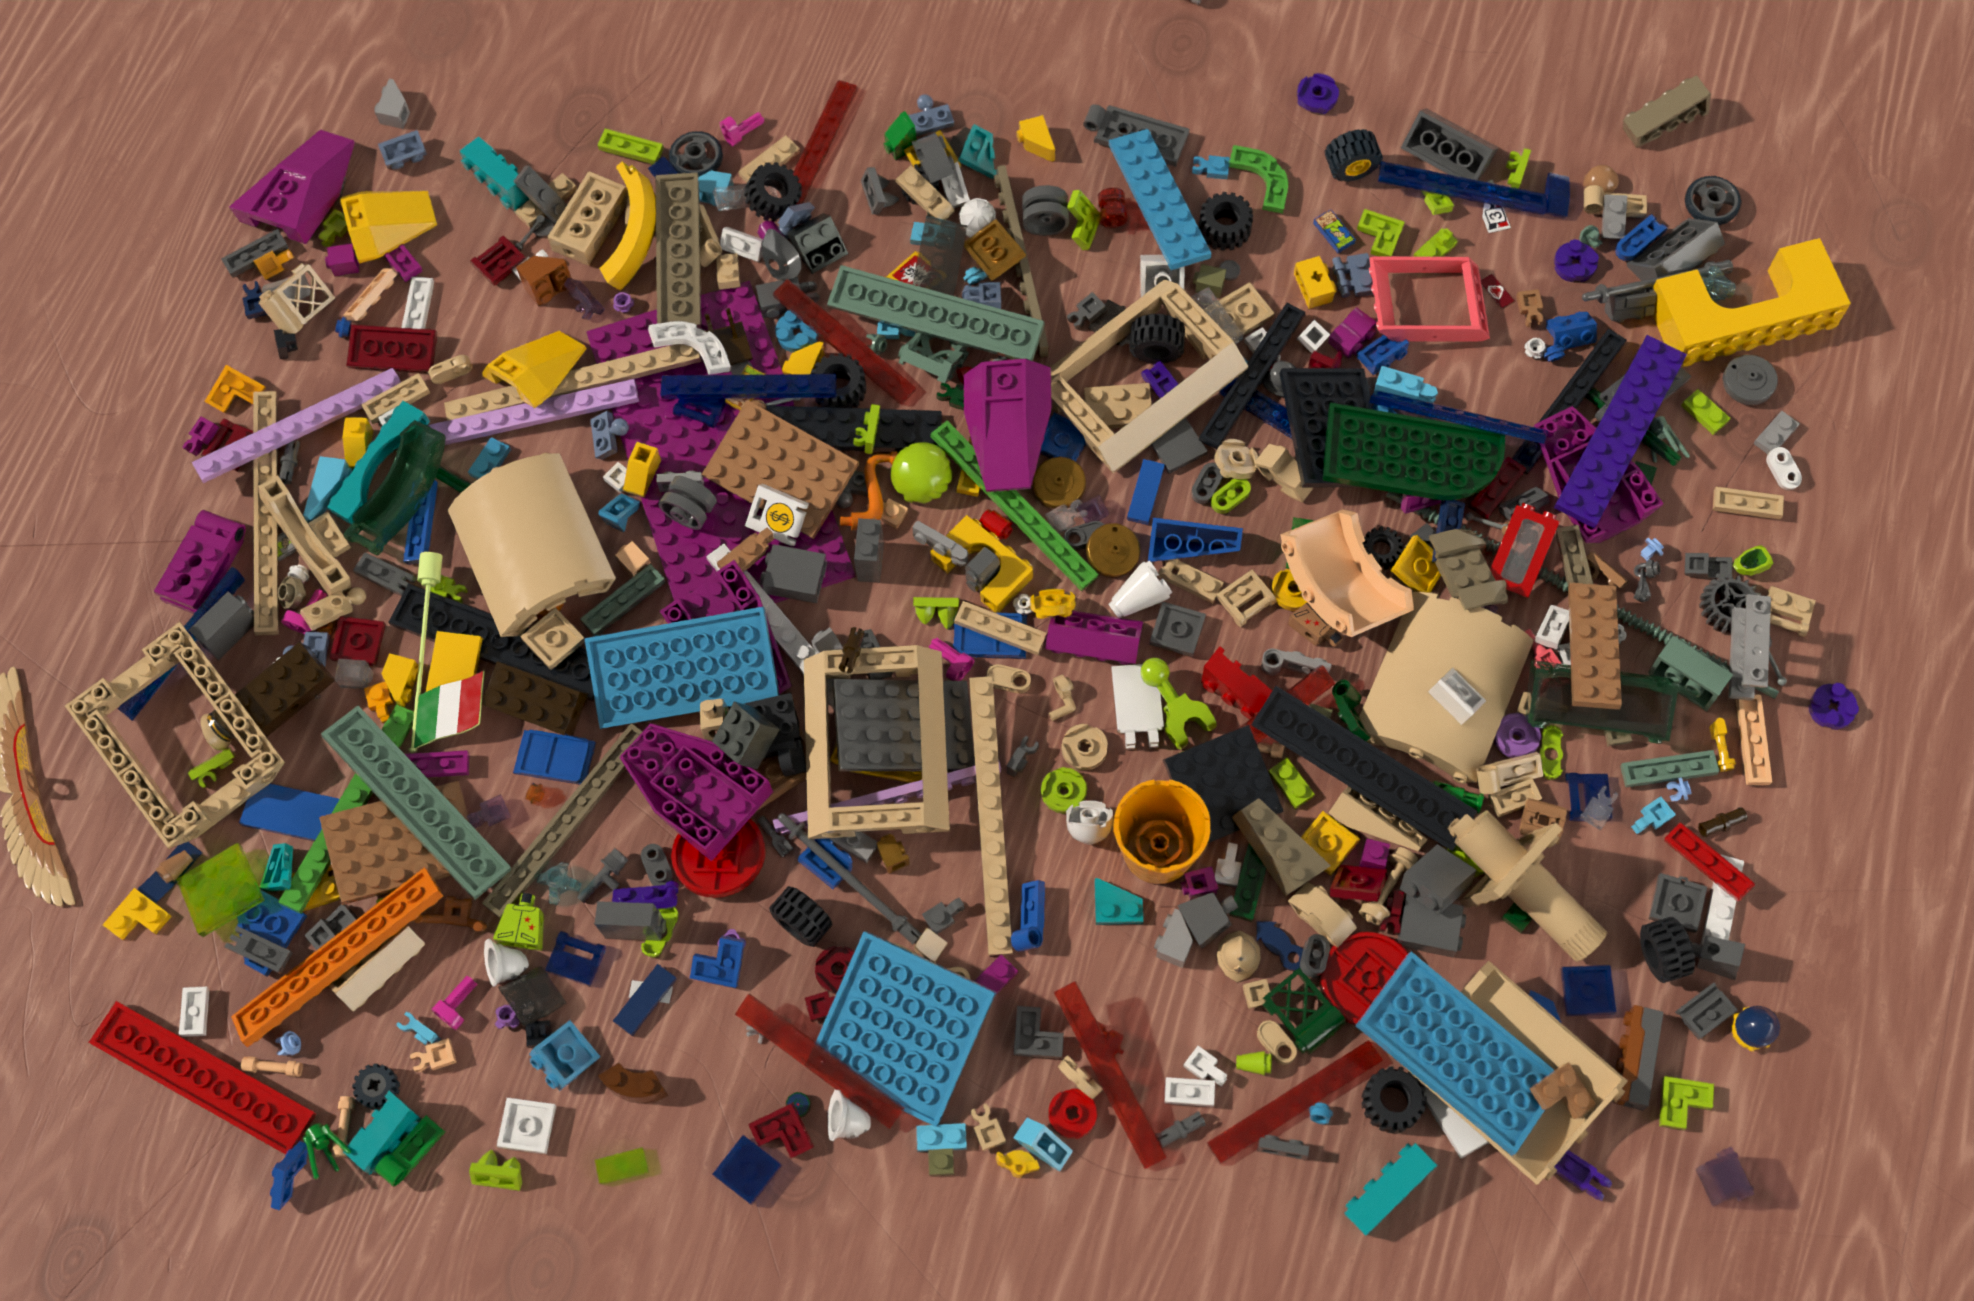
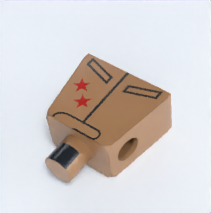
M1308 602L1290 615L1288 625L1315 646L1327 640L1335 648L1344 639L1336 629L1327 624L1315 612Z

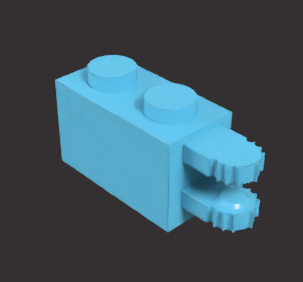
M1381 366L1372 397L1415 409L1416 403L1432 405L1436 401L1435 397L1438 395L1436 387L1423 383V377Z

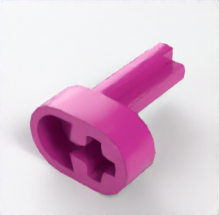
M757 112L738 125L730 116L720 121L719 124L727 143L730 146H734L742 141V136L763 124L765 120L761 113Z
M320 589L315 590L306 607L328 597V594ZM286 611L281 620L284 626L305 635V632L312 631L302 615L296 612Z
M938 638L933 639L929 645L930 649L942 651V658L951 663L946 672V678L951 681H961L974 664V658L965 652L960 654Z
M466 976L444 1001L439 1000L431 1010L447 1025L457 1030L464 1022V1019L454 1010L477 986V983L471 977Z

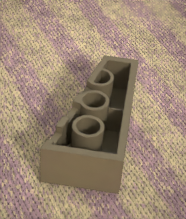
M1697 75L1691 79L1687 78L1673 90L1665 91L1660 98L1647 102L1642 109L1629 113L1623 119V130L1636 148L1659 138L1664 130L1671 132L1683 121L1688 124L1694 121V116L1698 114L1702 116L1709 114L1711 93Z
M1260 799L1249 804L1232 817L1285 896L1331 866Z

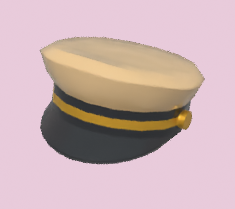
M216 710L201 717L203 735L212 748L224 751L228 749L231 740L237 739Z

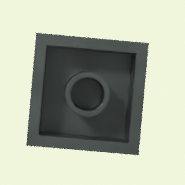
M734 701L712 742L738 765L758 769L780 729L754 707Z

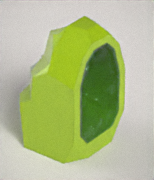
M1759 545L1744 551L1734 561L1733 567L1739 574L1753 576L1770 569L1773 565V560L1767 549Z

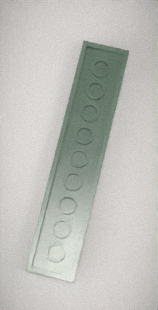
M843 265L840 266L827 303L829 308L1004 357L1028 359L1033 361L1045 322L1039 319Z
M359 705L321 733L322 738L474 900L511 871L510 865Z

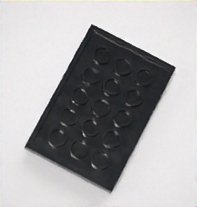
M1282 368L1279 375L1302 488L1358 487L1322 480L1330 403L1373 410L1364 368Z

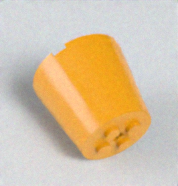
M1154 779L1138 784L1124 795L1117 806L1114 816L1115 838L1128 868L1136 877L1151 884H1167L1182 877L1203 853L1210 837V816L1205 803L1190 787L1174 780L1155 781ZM1155 844H1157L1158 846L1161 844L1163 845V848L1157 849L1155 848Z

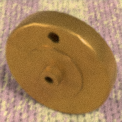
M1053 457L1041 463L1036 469L1033 478V489L1037 499L1046 507L1056 510L1067 509L1077 504L1083 497L1086 489V478L1083 469L1074 460L1067 457Z
M1109 523L1097 528L1089 537L1086 546L1087 559L1092 568L1099 574L1111 578L1121 577L1129 573L1138 563L1141 552L1139 540L1134 532L1128 527L1117 523Z

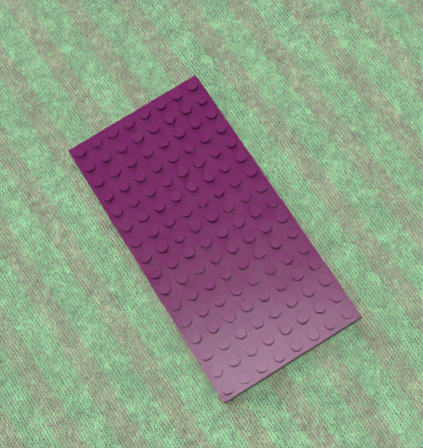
M750 281L740 283V287L720 289L701 295V328L699 329L703 331L708 330L705 314H709L713 330L730 326L725 310L727 308H730L734 323L741 321L743 323L753 360L749 362L752 368L766 375V379L753 400H761L766 404L790 397L791 394ZM657 309L586 331L596 364L666 347H654L648 332L649 325L657 324ZM701 355V362L635 378L639 402L611 408L615 419L622 418L629 425L628 432L620 436L628 460L636 442L657 448L661 458V462L645 497L640 496L674 601L678 598H684L717 575L715 573L717 571L708 562L706 556L723 544L732 551L754 533L758 535L760 533L745 526L752 504L703 477L704 487L715 496L717 502L710 513H705L707 519L701 529H690L668 517L658 505L666 492H660L657 484V474L665 472L686 473L687 471L703 473L740 410L725 403L727 396L737 382V379L732 376L731 368L730 372L709 375ZM791 400L775 406H794V403ZM758 509L756 516L762 517L763 510ZM832 510L814 539L802 532L799 533L797 538L791 537L796 540L795 546L774 539L768 544L769 548L766 550V554L747 569L760 585L761 574L766 572L767 569L765 564L766 555L768 552H771L774 544L826 554L827 567L821 588L856 577ZM767 594L774 603L790 599Z

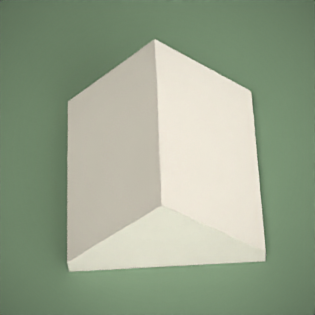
M1454 668L1428 691L1461 725L1486 702Z

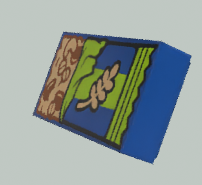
M1331 209L1313 220V224L1337 254L1355 244L1356 239Z

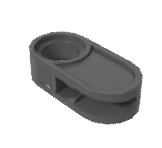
M1092 521L1071 527L1065 532L1064 540L1075 551L1085 549L1092 533L1105 524L1100 521ZM1076 534L1080 536L1081 541L1073 544L1069 542L1068 538Z

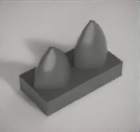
M867 167L861 183L871 213L880 214L883 207L894 205L898 202L899 198L891 193L883 192L882 189L887 187L890 181L881 175H877L875 167Z

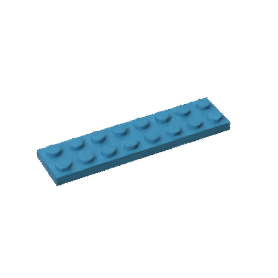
M1145 129L1109 140V147L1170 270L1210 259L1211 251L1149 130Z

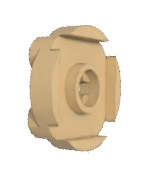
M1228 439L1218 447L1214 457L1216 465L1220 469V474L1223 477L1250 479L1257 469L1254 463L1258 458L1257 452L1253 448L1249 449L1244 446L1246 443L1241 440Z
M1079 724L1066 732L1062 741V755L1065 761L1075 770H1091L1098 767L1106 759L1108 743L1104 733L1097 727ZM1080 743L1090 744L1091 747L1088 748V752L1079 750L1081 748Z
M1067 1055L1058 1065V1068L1091 1099H1094L1103 1088L1094 1079L1089 1081L1092 1076L1083 1067L1075 1068L1078 1064Z

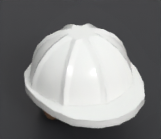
M975 198L969 200L960 211V223L963 231L969 238L996 219L993 205L984 199Z

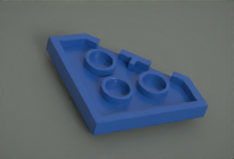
M246 882L233 901L238 919V927L286 949L307 916L304 913L299 914L280 905L279 899ZM244 957L245 965L268 977L272 971Z

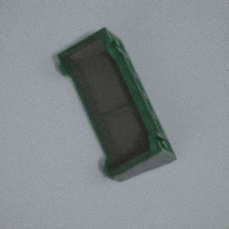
M1531 660L1525 719L1528 723H1531L1530 726L1536 728H1545V725L1555 723L1639 734L1647 737L1649 742L1662 744V741H1670L1679 686L1668 677L1620 671L1622 701L1620 710L1572 706L1571 665Z

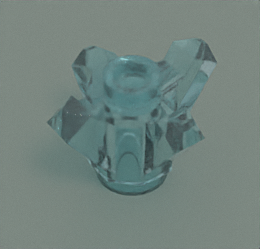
M1711 266L1708 270L1710 275L1708 277H1701L1709 296L1714 302L1726 298L1730 299L1735 292V283L1727 279L1717 266Z
M560 862L557 866L548 869L547 872L538 875L537 883L549 886L550 904L558 905L560 895L567 890L580 891L582 883L567 875L568 863Z

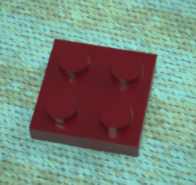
M340 616L330 659L336 662L376 666L386 627L385 622Z
M1340 865L1330 887V897H1338L1342 900L1357 899L1364 902H1378L1387 880V869Z

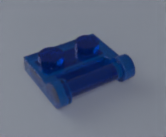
M687 381L678 403L673 408V415L678 417L682 415L706 423L708 427L715 428L726 405L725 400L728 394ZM689 405L712 414L706 415L685 407Z
M1567 773L1565 778L1566 783L1569 785L1571 806L1569 820L1611 821L1612 809L1608 774ZM1578 783H1583L1586 812L1580 810Z
M560 931L545 971L591 987L606 946L599 943L594 945ZM565 945L593 954L592 960L563 951Z

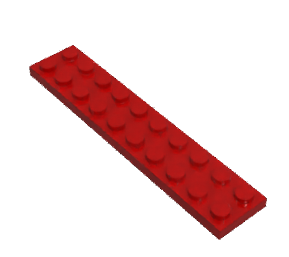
M117 1001L88 1042L285 1155L289 1149H293L301 1140L316 1116L315 1112Z

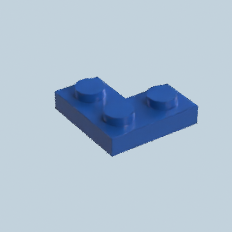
M722 935L719 941L717 958L695 953L692 960L690 979L736 988L739 982L745 940Z
M299 1141L293 1149H289L285 1158L280 1163H276L273 1168L272 1177H274V1181L270 1190V1196L272 1197L271 1208L280 1211L292 1197L294 1177L307 1162L308 1150L304 1142Z

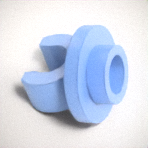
M1647 538L1645 542L1648 546L1640 552L1641 556L1647 561L1655 553L1662 556L1664 554L1662 552L1664 547L1657 539L1653 538L1651 540Z
M1682 777L1678 778L1679 784L1670 782L1666 785L1667 789L1676 788L1678 790L1677 794L1670 796L1671 801H1678L1682 795L1686 801L1688 800L1687 795L1692 794L1688 780L1683 782Z
M292 1031L283 1033L281 1037L275 1040L276 1043H281L283 1048L277 1052V1055H295L301 1049V1040Z

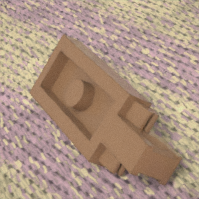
M767 527L758 535L756 533L750 535L719 560L717 566L721 569L735 560L743 572L746 571L766 554V550L769 548L768 544L774 540V533Z

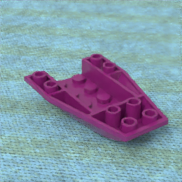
M1028 359L981 362L964 374V415L986 492L1031 489L1052 409L1050 367Z
M1573 406L1534 424V429L1558 497H1560L1596 430V427ZM1630 461L1595 529L1569 515L1567 516L1573 525H1579L1581 537L1585 543H1601L1638 525L1663 506L1664 503L1640 468L1633 461Z
M733 560L715 572L716 576L684 598L676 599L660 610V612L669 624L763 607L760 596L737 562ZM766 615L780 695L790 688L792 684Z

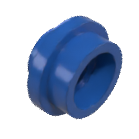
M342 317V320L337 321L335 332L339 333V338H343V336L349 337L352 321L347 320V317Z
M1559 344L1548 347L1546 349L1547 352L1543 354L1548 362H1553L1565 357V347H1559Z

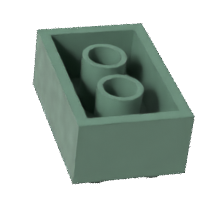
M1672 636L1648 672L1649 675L1706 712L1733 676L1725 666L1716 664L1705 653L1696 651L1686 641L1680 638L1677 639Z

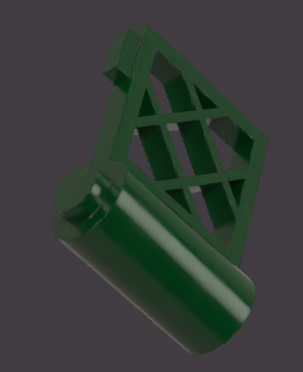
M1300 967L1262 998L1265 1001L1262 1006L1271 1016L1276 1014L1295 1037L1296 1041L1294 1044L1302 1054L1306 1052L1311 1055L1347 1024L1341 1012L1329 1003L1312 981L1302 972ZM1297 975L1304 982V992L1291 990V980ZM1287 984V990H1282V988ZM1276 993L1287 994L1286 1007L1276 1006L1270 998ZM1290 994L1304 996L1303 1009L1290 1007ZM1307 996L1317 997L1323 1005L1318 1010L1307 1009ZM1289 1011L1303 1013L1302 1023L1296 1028L1289 1021ZM1306 1013H1311L1312 1015L1306 1019Z

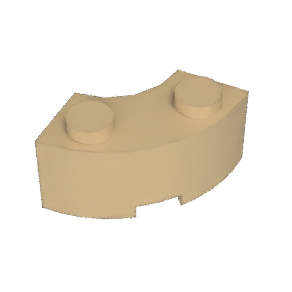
M1268 444L1254 462L1258 470L1268 481L1273 479L1282 487L1280 489L1281 492L1295 500L1303 502L1313 489L1302 488L1297 461L1283 446Z
M1306 882L1288 900L1299 918L1307 922L1318 934L1324 936L1330 944L1339 947L1357 928L1351 920L1353 915L1346 908H1341L1334 902L1321 885L1314 886Z

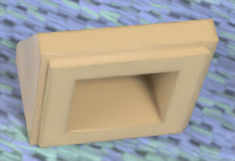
M926 928L914 949L918 954L936 963L948 943Z

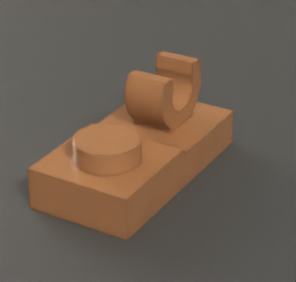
M1591 551L1587 556L1591 561L1588 563L1589 567L1595 568V573L1591 576L1592 579L1598 578L1602 570L1603 574L1607 576L1605 581L1611 586L1624 588L1629 583L1623 575L1596 552Z

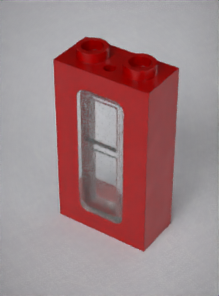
M1522 503V506L1516 505L1490 571L1495 581L1505 580L1507 590L1529 598L1560 521L1556 520L1557 515L1544 511L1543 515L1534 512L1536 507Z

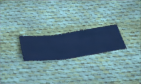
M189 842L178 845L166 860L181 853L183 850L193 859L174 882L170 881L167 884L155 871L137 890L156 904L179 881L203 852Z

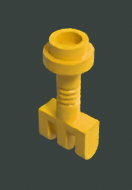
M1718 718L1710 725L1709 729L1711 738L1716 740L1720 761H1717L1720 772L1733 770L1736 762L1735 759L1729 758L1725 735L1727 734L1725 720Z

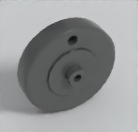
M1749 354L1738 356L1730 361L1723 373L1722 379L1727 394L1735 401L1746 405L1764 403L1773 395L1778 385L1777 372L1772 364L1760 356Z

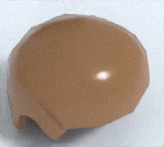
M1598 165L1591 168L1584 176L1583 185L1585 188L1597 185L1603 188L1604 193H1613L1618 187L1619 181L1616 172L1611 167Z

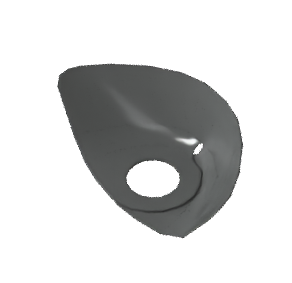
M768 229L761 246L762 257L768 271L777 280L796 278L801 271L802 265L797 250L780 233L773 229ZM769 259L777 262L779 270H775L770 266Z

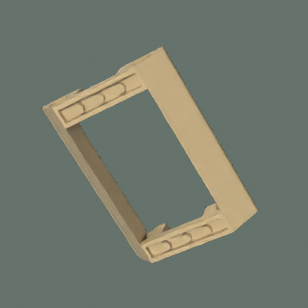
M1163 280L1050 367L1052 408L1057 413L1063 412L1084 435L1087 446L1114 474L1247 370L1248 365L1234 341L1177 283ZM1162 305L1167 311V315L1183 322L1202 342L1203 352L1211 360L1114 434L1071 388L1067 381L1131 333L1132 322L1136 318L1155 314L1162 309Z
M181 622L144 647L142 651L146 656L111 682L102 678L65 705L66 709L169 849L196 839L250 797L270 784L285 763ZM179 662L253 759L246 765L242 764L232 772L236 778L200 805L194 801L182 809L183 812L180 814L177 813L107 717L108 714Z
M918 645L862 648L860 656L856 658L853 672L849 674L847 673V666L845 673L838 668L843 656L842 650L822 651L804 659L808 839L856 837V832L894 829H901L903 834L950 831L942 651ZM896 672L897 677H911L910 674H918L923 802L831 808L827 679H851V674Z

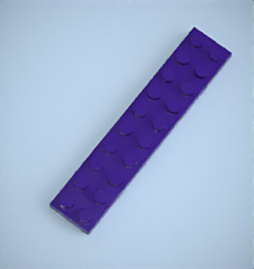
M1649 335L1645 337L1556 502L1555 509L1595 529L1687 356L1686 353Z

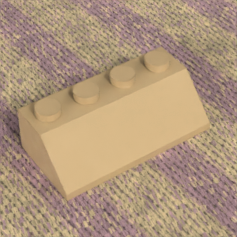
M405 925L396 935L391 936L378 949L369 953L357 965L351 967L338 980L333 981L328 986L354 1011L361 1007L376 990L382 988L385 981L394 973L399 972L411 957L417 955L425 943L408 925Z

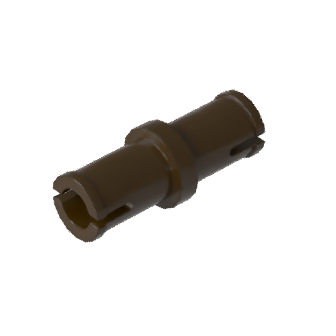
M857 627L850 629L849 638L843 646V656L838 667L840 671L845 673L847 666L848 674L853 672L856 658L860 656V645L865 635L861 628L858 629L856 635Z
M1742 807L1725 814L1719 813L1715 818L1699 823V832L1703 837H1708L1719 831H1728L1731 826L1747 821V813Z

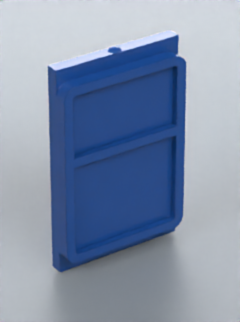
M996 613L1027 625V615ZM954 623L953 649L960 654L965 652L971 657L1026 659V651Z
M524 730L513 773L580 785L589 775L596 742L589 741L586 738L537 730Z

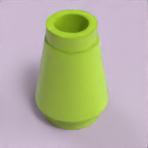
M1261 1051L1237 1055V1070L1261 1075L1271 1073L1272 1054Z

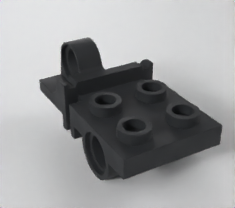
M788 693L746 703V705L758 710L780 729L763 759L778 756L784 777L806 772L799 721L792 694Z

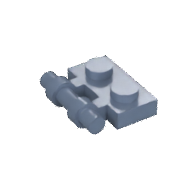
M1368 253L1347 256V264L1342 263L1340 257L1332 259V270L1337 277L1338 282L1336 285L1338 291L1341 292L1342 298L1349 297L1350 290H1354L1355 297L1373 295L1371 289L1373 281L1369 273L1370 259ZM1345 274H1350V281L1346 279Z
M1000 282L979 283V287L966 285L962 290V298L1001 309Z

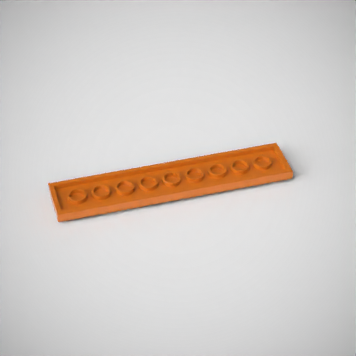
M425 867L232 1015L231 1018L241 1042L247 1048L253 1043L258 1042L267 1032L280 1025L285 1018L298 1011L311 998L320 994L325 987L338 980L342 974L357 965L369 953L378 949L383 942L396 935L400 929L415 920L427 908L436 904L443 897V894L430 872Z

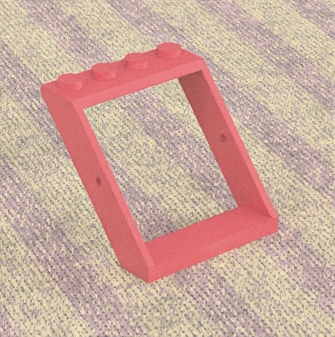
M1373 256L1369 258V273L1373 281L1371 289L1375 296L1374 309L1378 317L1376 326L1381 334L1383 333L1392 342H1403L1406 339L1408 342L1485 341L1490 339L1479 267L1469 257ZM1388 273H1463L1471 326L1395 325Z

